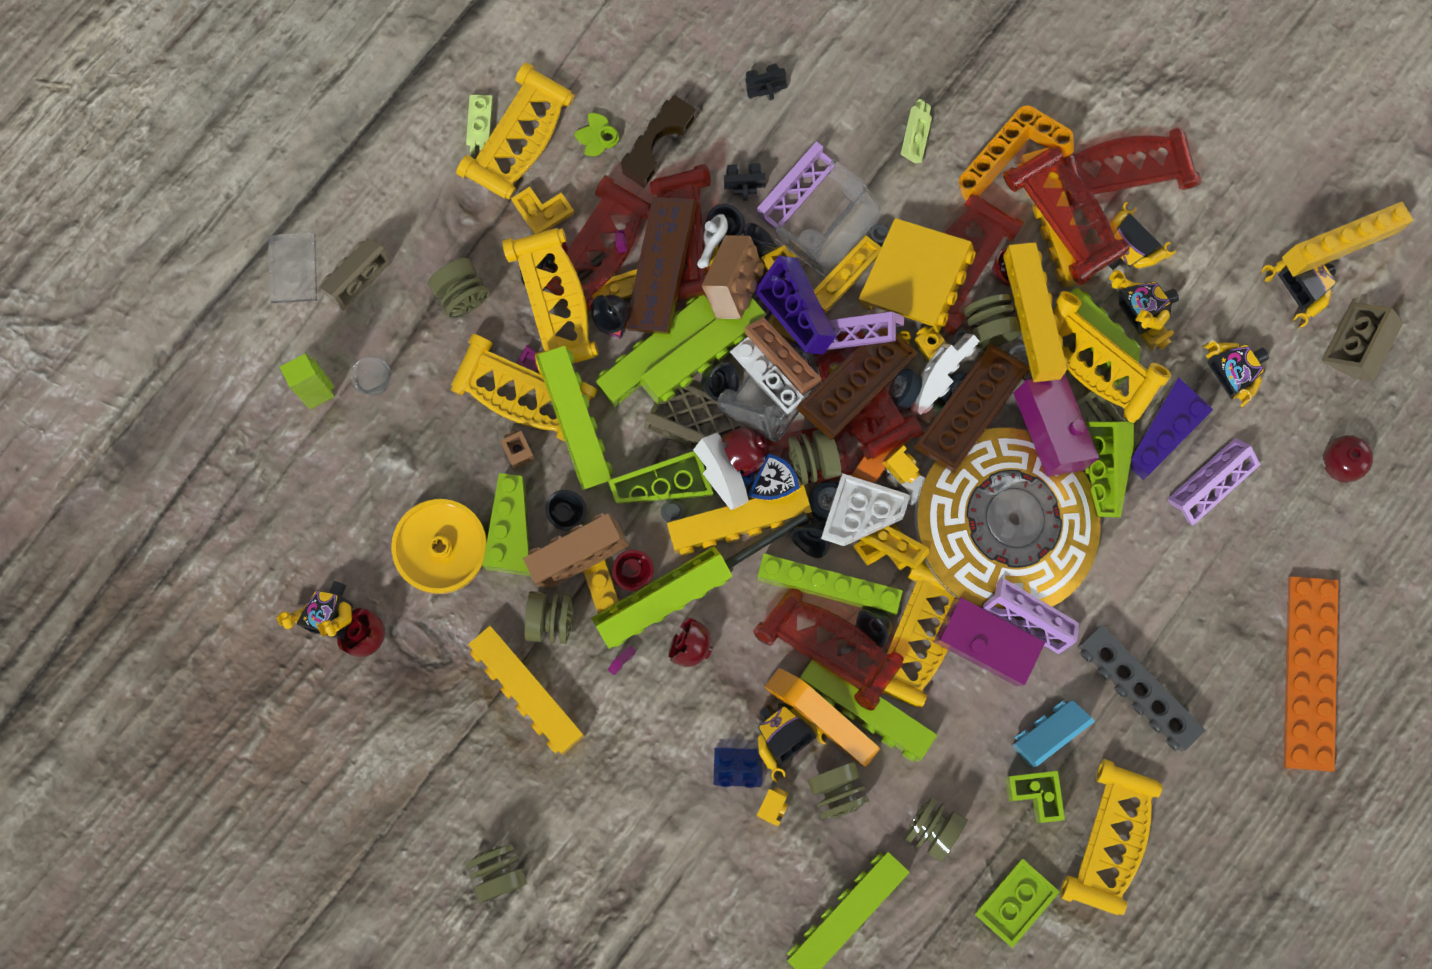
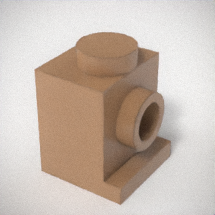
M511 431L504 435V439L500 440L514 470L535 461L522 431ZM516 446H520L522 448L520 452H513Z

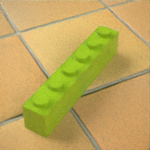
M704 294L690 299L686 304L687 307L681 312H674L670 334L651 333L652 336L647 340H640L636 343L630 354L620 356L615 361L616 365L610 370H603L597 376L598 380L595 381L597 388L614 407L641 387L640 377L717 319Z
M751 297L749 306L745 310L742 319L717 318L640 377L641 386L657 405L662 401H669L674 397L677 389L680 387L684 389L694 380L693 377L698 373L702 375L706 369L712 366L711 363L716 359L719 361L724 359L729 354V349L739 345L747 338L745 327L763 317L766 319L767 314Z
M562 346L538 354L536 359L581 489L584 490L611 480L610 475L613 474L609 461L605 462L602 453L605 452L604 444L601 439H597L595 430H598L594 417L589 416L587 408H590V404L586 394L582 395L579 386L582 385L579 373H574L572 367L574 358L571 350H567L566 346Z
M713 546L591 617L608 649L617 647L632 635L642 633L649 625L661 622L673 611L683 609L690 601L702 598L714 587L724 585L733 576L722 555Z
M763 554L757 576V581L866 610H882L892 617H895L898 612L903 592L900 589Z
M815 654L800 677L801 680L813 688L828 703L842 710L841 714L850 721L855 719L862 724L861 728L871 735L876 733L882 737L881 741L890 748L897 747L903 751L902 756L911 762L915 760L920 762L937 737V734L817 654Z
M881 852L878 853L870 862L873 867L867 873L863 870L855 878L854 881L857 884L850 891L846 888L837 898L840 903L834 909L830 906L821 915L823 921L817 927L813 924L804 934L806 937L805 941L801 945L796 943L787 952L790 956L787 962L795 969H822L910 872L889 852H886L884 855Z

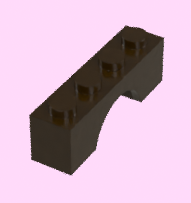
M675 95L670 101L666 100L659 116L657 118L654 117L649 122L645 135H640L637 138L633 151L627 153L621 161L622 174L643 188L648 185L658 171L657 162L652 155L655 144L667 135L678 134L684 136L697 118V110Z

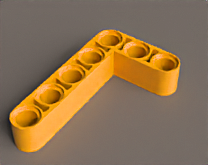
M1025 105L1020 107L960 176L958 183L962 197L967 201L978 199L1029 139L1044 148H1049L1057 156H1070L1075 148L1072 131L1032 106Z
M778 668L765 684L764 688L779 700L794 707L864 768L867 767L880 750L872 740L800 678Z

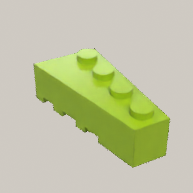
M1078 287L1072 290L1070 293L1077 296L1082 302L1076 313L1139 363L1140 346L1133 338L1129 339L1124 334L1123 328L1118 323H1113L1109 319L1108 313L1102 307L1098 308L1087 292H1082ZM1090 347L1086 350L1089 353L1093 352V347ZM1111 361L1101 364L1100 367L1104 371L1109 369L1111 372ZM1129 376L1117 379L1114 383L1116 386H1119Z
M305 353L279 366L291 390L310 410L335 397L332 389L335 387L331 379L322 370L320 365L317 364L314 357Z
M694 451L608 480L616 505L713 496L711 485L703 475L705 471L703 462Z
M499 473L483 567L490 571L531 576L523 560L524 557L528 556V552L531 551L525 480L522 476Z

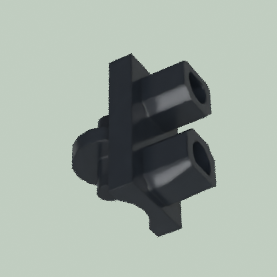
M776 63L768 65L766 73L760 75L757 70L746 72L745 84L749 99L767 95L768 100L771 101L774 100L773 93L788 88L786 71L784 68L780 69Z
M760 163L749 164V174L741 175L739 165H727L726 175H724V190L734 189V195H743V201H748V195L757 194L756 188H765V173H762Z

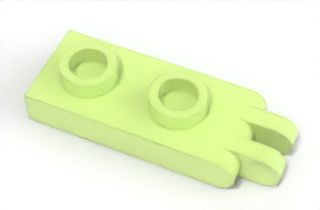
M492 95L469 96L466 145L470 146L471 155H476V146H480V153L491 135Z
M922 99L917 100L915 106L910 110L901 155L913 163H922L932 120L930 115L931 106Z

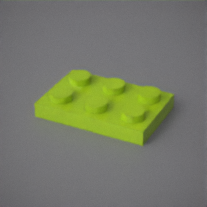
M1021 858L974 915L1013 948L1060 891Z

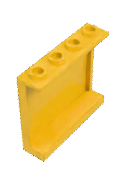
M895 218L860 294L859 301L862 307L868 310L876 307L888 312L897 313L906 318L933 326L935 332L939 333L941 326H945L947 323L950 306H953L957 300L959 286L965 282L967 267L975 259L976 252L972 242Z

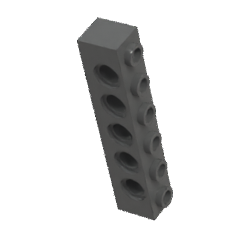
M1103 625L1099 626L1078 646L1081 650L1080 655L1088 663L1092 661L1098 667V674L1105 680L1109 679L1115 685L1114 690L1121 697H1127L1133 703L1131 707L1136 713L1141 716L1144 714L1150 721L1148 723L1155 732H1161L1167 738L1166 743L1173 750L1186 751L1206 731ZM1101 649L1109 651L1111 655L1109 661H1104L1100 657ZM1119 666L1127 670L1128 675L1126 679L1118 676L1117 668ZM1136 684H1141L1144 687L1145 693L1143 696H1138L1135 693L1134 687ZM1154 701L1159 702L1162 706L1160 714H1156L1152 710V703ZM1171 719H1175L1179 723L1177 732L1172 731L1169 727Z

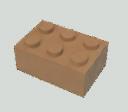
M725 235L702 283V288L716 318L742 319L745 310L749 306V301L756 291L757 283L764 273V265L758 256L757 248L754 246L751 236Z

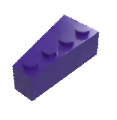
M779 255L757 286L755 293L806 353L824 354L836 338V335L798 259Z
M1179 377L1171 385L1155 416L1132 453L1130 468L1142 480L1150 475L1213 411Z

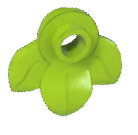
M589 113V126L574 133L577 141L586 146L584 154L591 157L601 155L605 149L613 148L619 142L618 131L614 127L609 126L606 117L597 113ZM610 135L612 136V139L610 141L604 140V137Z

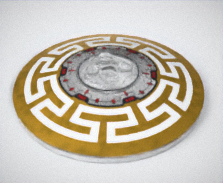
M1016 428L986 429L955 473L934 461L922 481L916 500L915 528L918 542L929 548L930 553L924 560L931 573L946 591L956 599L962 597L982 609L983 604L995 595L997 582L1002 578L1053 607L1066 599L1080 586L1090 571L1097 554L1101 531L1100 517H1098L1092 497L1091 483L1084 471L1047 477L1029 431ZM1011 512L1019 516L1020 521L1018 525L1010 522L1009 515ZM999 603L994 605L998 609H1006V607Z

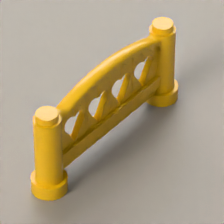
M528 62L521 66L515 78V82L522 85L482 150L476 159L465 155L456 170V175L463 179L469 178L498 196L511 200L516 192V188L513 186L514 182L531 168L549 143L557 125L562 106L566 105L569 107L575 98L571 90L534 70L535 66ZM530 102H548L551 107L545 110L546 115L543 118H539ZM537 121L539 126L534 129L532 136H526L518 122ZM506 139H525L527 145L522 147L523 151L520 155H515ZM495 158H514L516 162L513 166H510V172L504 174L501 172Z
M554 228L516 240L513 238L502 240L507 261L510 263L518 260L530 300L544 351L535 353L537 368L541 375L542 373L536 359L538 354L566 346V349H570L572 352L574 363L592 359L598 355L595 341L590 342L588 339L587 306L579 277L568 255L562 248V243L566 242L563 228ZM548 253H552L555 256L554 263L558 266V270L555 273L536 268ZM554 276H559L562 280L561 286L564 288V293L561 296L543 291ZM560 299L568 301L567 308L571 311L569 318L549 313ZM568 321L573 322L575 325L573 331L577 333V339L574 341L556 336Z
M1062 291L1056 300L1057 305L1053 310V314H1056L1058 320V334L1063 338L1076 333L1075 352H1071L1069 347H1062L1063 355L1068 360L1067 370L1095 394L1123 407V417L1127 421L1136 422V420L1140 419L1160 387L1167 384L1171 378L1170 371L1158 363H1151L1148 369L1143 367L1076 313L1082 304L1077 296L1070 292ZM1093 347L1092 367H1089L1086 361H1082L1079 358L1080 351ZM1111 361V380L1106 381L1103 375L1097 373L1096 368L1098 365ZM1129 376V394L1127 396L1123 395L1122 391L1114 386V382L1117 379Z
M471 334L468 341L470 345L451 383L452 387L450 390L461 396L468 392L493 412L516 423L555 431L557 433L556 438L565 442L557 418L550 419L548 415L543 416L540 414V408L551 402L543 376L489 352L493 343L479 335ZM493 370L495 389L487 391L485 387H478V379ZM514 380L516 398L509 401L506 396L500 397L498 390ZM582 382V385L579 386L582 395L586 394L588 401L591 398L594 399L598 391L595 387L585 382ZM535 389L536 409L529 410L527 405H519V399Z
M923 560L916 570L910 568L907 578L916 583L880 669L871 665L863 682V686L871 691L873 689L916 708L923 707L927 698V694L923 693V689L933 678L948 652L947 649L933 641L953 600L959 598L939 579L931 565L925 563L926 560ZM947 597L948 604L944 606V614H936L927 598ZM937 618L939 626L935 628V636L929 637L917 620ZM928 640L930 648L926 650V658L920 659L908 642ZM917 661L921 664V670L917 672V680L911 681L899 664Z
M1102 759L1096 773V782L1105 784L1077 878L1069 875L1065 877L1060 890V899L1068 902L1075 900L1115 915H1124L1127 901L1123 900L1122 897L1142 862L1150 833L1152 798L1160 796L1163 785L1155 779L1115 766L1113 761ZM1136 797L1139 799L1140 804L1135 808L1137 811L1136 816L1131 818L1118 801ZM1128 820L1132 823L1133 827L1128 831L1129 839L1123 841L1111 824ZM1123 844L1125 846V853L1121 855L1123 858L1122 862L1115 864L1104 848ZM1115 867L1118 870V876L1114 878L1115 886L1109 888L1096 872Z

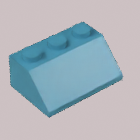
M1063 700L1052 708L1055 713L1047 718L1046 715H1043L1033 723L1036 726L1033 730L1028 732L1025 729L1015 737L1017 742L1012 746L1029 768L1036 767L1095 722L1093 718L1073 700L1068 703Z

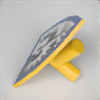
M767 454L748 496L765 501L788 497L801 489L799 477L787 461Z

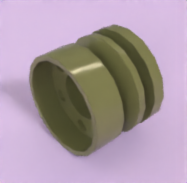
M461 258L448 263L435 272L428 281V285L435 297L442 299L440 304L443 309H446L445 312L451 319L459 318L472 312L483 304L490 295L488 288L484 286L483 280L476 278L477 271L468 258Z
M1009 294L982 298L971 303L963 310L965 316L969 318L967 320L968 326H979L971 332L980 341L975 346L976 349H986L990 343L994 346H999L1018 338L1022 334L1017 317H1008L1015 311L1013 305H1010L1012 300Z
M820 430L813 431V443L809 442L805 434L800 435V444L795 436L789 437V459L791 466L799 477L801 486L808 484V475L812 483L817 482L818 470H820L825 480L841 475V463L834 439L830 440Z
M529 592L525 615V641L542 642L545 632H549L550 643H555L557 633H560V644H567L570 632L572 631L574 617L571 594H564L563 602L560 604V595L555 593L552 604L548 603L546 592Z
M855 762L807 780L812 795L824 794L825 799L816 804L817 808L827 804L830 810L820 813L822 819L838 818L858 810L865 803L869 802L868 796L857 799L855 795L865 790L864 786L852 788L851 783L860 777Z
M932 796L927 803L920 807L914 816L905 839L911 843L918 834L920 838L915 846L920 848L926 841L930 842L927 854L942 862L959 838L968 819L956 811L951 812L947 818L943 817L946 805L942 803L937 811H934L933 808L937 803V799Z
M513 845L491 848L477 854L472 860L465 863L467 870L475 867L479 869V871L469 875L470 879L482 877L483 882L474 887L479 903L494 899L528 884L522 869L510 870L509 866L519 860L517 856L506 859L505 855L515 851Z

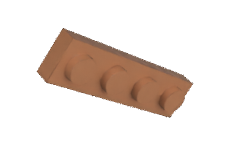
M764 317L745 327V334L802 395L821 383L822 378Z

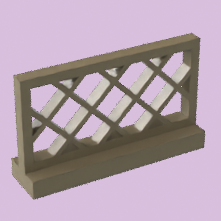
M688 385L684 389L682 387L679 388L681 395L675 396L667 402L662 401L658 405L654 402L650 413L648 412L644 429L694 449L702 438L717 432L719 435H722L734 429L746 427L752 411L730 402H717L704 391ZM692 395L698 396L702 404L690 407L687 397ZM683 399L687 409L675 413L671 403ZM717 404L721 406L723 413L711 416L708 406ZM668 405L671 415L665 417L655 414L658 407ZM704 408L708 418L696 422L693 411ZM689 413L693 423L686 426L680 424L677 417ZM739 413L744 415L745 418L742 423L733 425L729 415ZM726 417L730 427L718 431L714 421ZM710 422L714 432L708 435L701 433L699 426Z

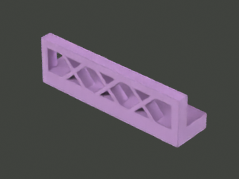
M816 141L758 206L757 216L777 232L836 167L837 163L823 153V146ZM819 158L829 165L825 171L814 172V164ZM802 177H812L813 184L810 188H800L799 181ZM787 194H798L796 204L785 205ZM783 210V218L778 224L769 217L772 211Z
M894 312L828 320L836 336L849 333V335L842 342L835 338L834 343H831L827 350L896 341V327L904 326V316ZM888 328V336H880L877 333L878 329ZM869 330L864 339H860L856 335L858 332Z
M1234 438L1168 498L1172 506L1182 511L1190 525H1195L1260 466L1251 445ZM1249 458L1251 463L1244 469H1241L1243 461ZM1233 473L1231 481L1225 484L1226 477ZM1216 488L1214 496L1208 499L1209 492ZM1199 504L1198 510L1192 515L1190 509L1194 505Z
M1004 578L997 582L995 595L983 604L984 610L1044 641V646L1057 654H1060L1077 642L1078 622ZM999 603L1006 607V609H998L994 605ZM1013 616H1021L1026 620H1017ZM1032 627L1041 628L1045 631H1035ZM1051 639H1060V640H1062L1063 642L1060 643V644H1057V643H1055L1054 641H1052Z

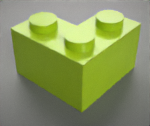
M1058 771L1005 778L1009 802L1033 799L1036 824L1065 820Z

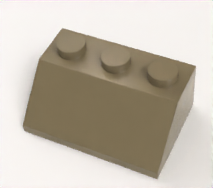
M367 238L355 246L354 252L348 258L345 257L340 261L338 268L332 274L324 277L320 288L328 298L344 311L392 262L381 245Z
M1351 302L1322 361L1352 378L1374 382L1404 322L1393 308Z

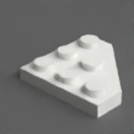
M842 473L821 539L846 546L903 519L910 495Z

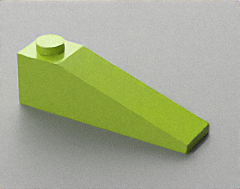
M1129 421L1085 422L1099 456V459L1085 470L1086 474H1089L1092 483L1091 493L1098 517L1119 518L1122 514L1134 447V423Z

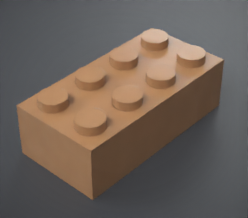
M601 513L591 519L592 522L585 526L583 524L578 525L570 530V534L564 537L557 536L549 541V545L543 548L537 547L529 551L528 556L524 557L523 560L534 583L545 590H549L630 547L619 522L607 513L605 515Z

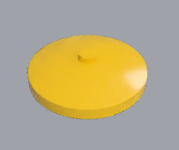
M447 499L428 500L411 508L398 522L392 537V558L400 575L416 589L431 594L452 593L471 583L481 571L487 536L478 517L466 506Z

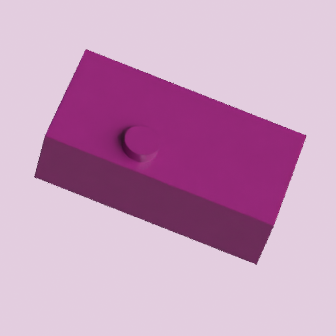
M1065 374L1060 380L1033 382V379H1028L1013 392L1047 477L1086 470L1099 459Z
M962 597L953 600L933 641L1015 686H1024L1045 644L1044 641Z

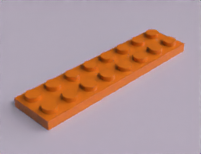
M1292 576L1288 578L1283 768L1335 772L1338 580Z

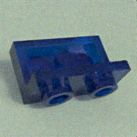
M715 748L713 782L715 786H742L746 788L762 786L763 760L759 755L758 749Z

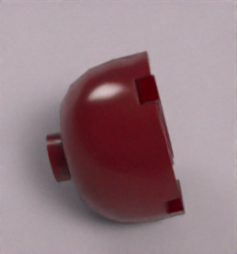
M743 427L723 435L722 442L727 440L728 447L724 448L725 453L738 472L740 470L744 471L743 476L755 472L763 465L766 458L765 447L767 442L762 434H757L754 430Z
M1355 435L1341 436L1334 439L1325 448L1323 453L1325 470L1333 479L1342 483L1360 480L1371 469L1373 452L1369 444L1362 438Z
M356 608L352 611V622L348 624L344 640L337 639V644L340 650L352 656H370L382 645L385 627L380 617L367 609Z
M690 617L685 619L680 625V628L683 629L679 636L675 634L672 640L668 657L675 664L693 667L700 664L703 659H708L713 647L710 646L711 635L708 629L695 619Z

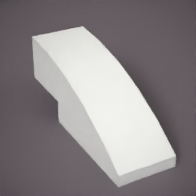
M717 432L702 438L693 451L707 467L703 475L729 509L733 510L746 504L749 500L741 473L729 461L724 450L727 445L725 442H722V438Z

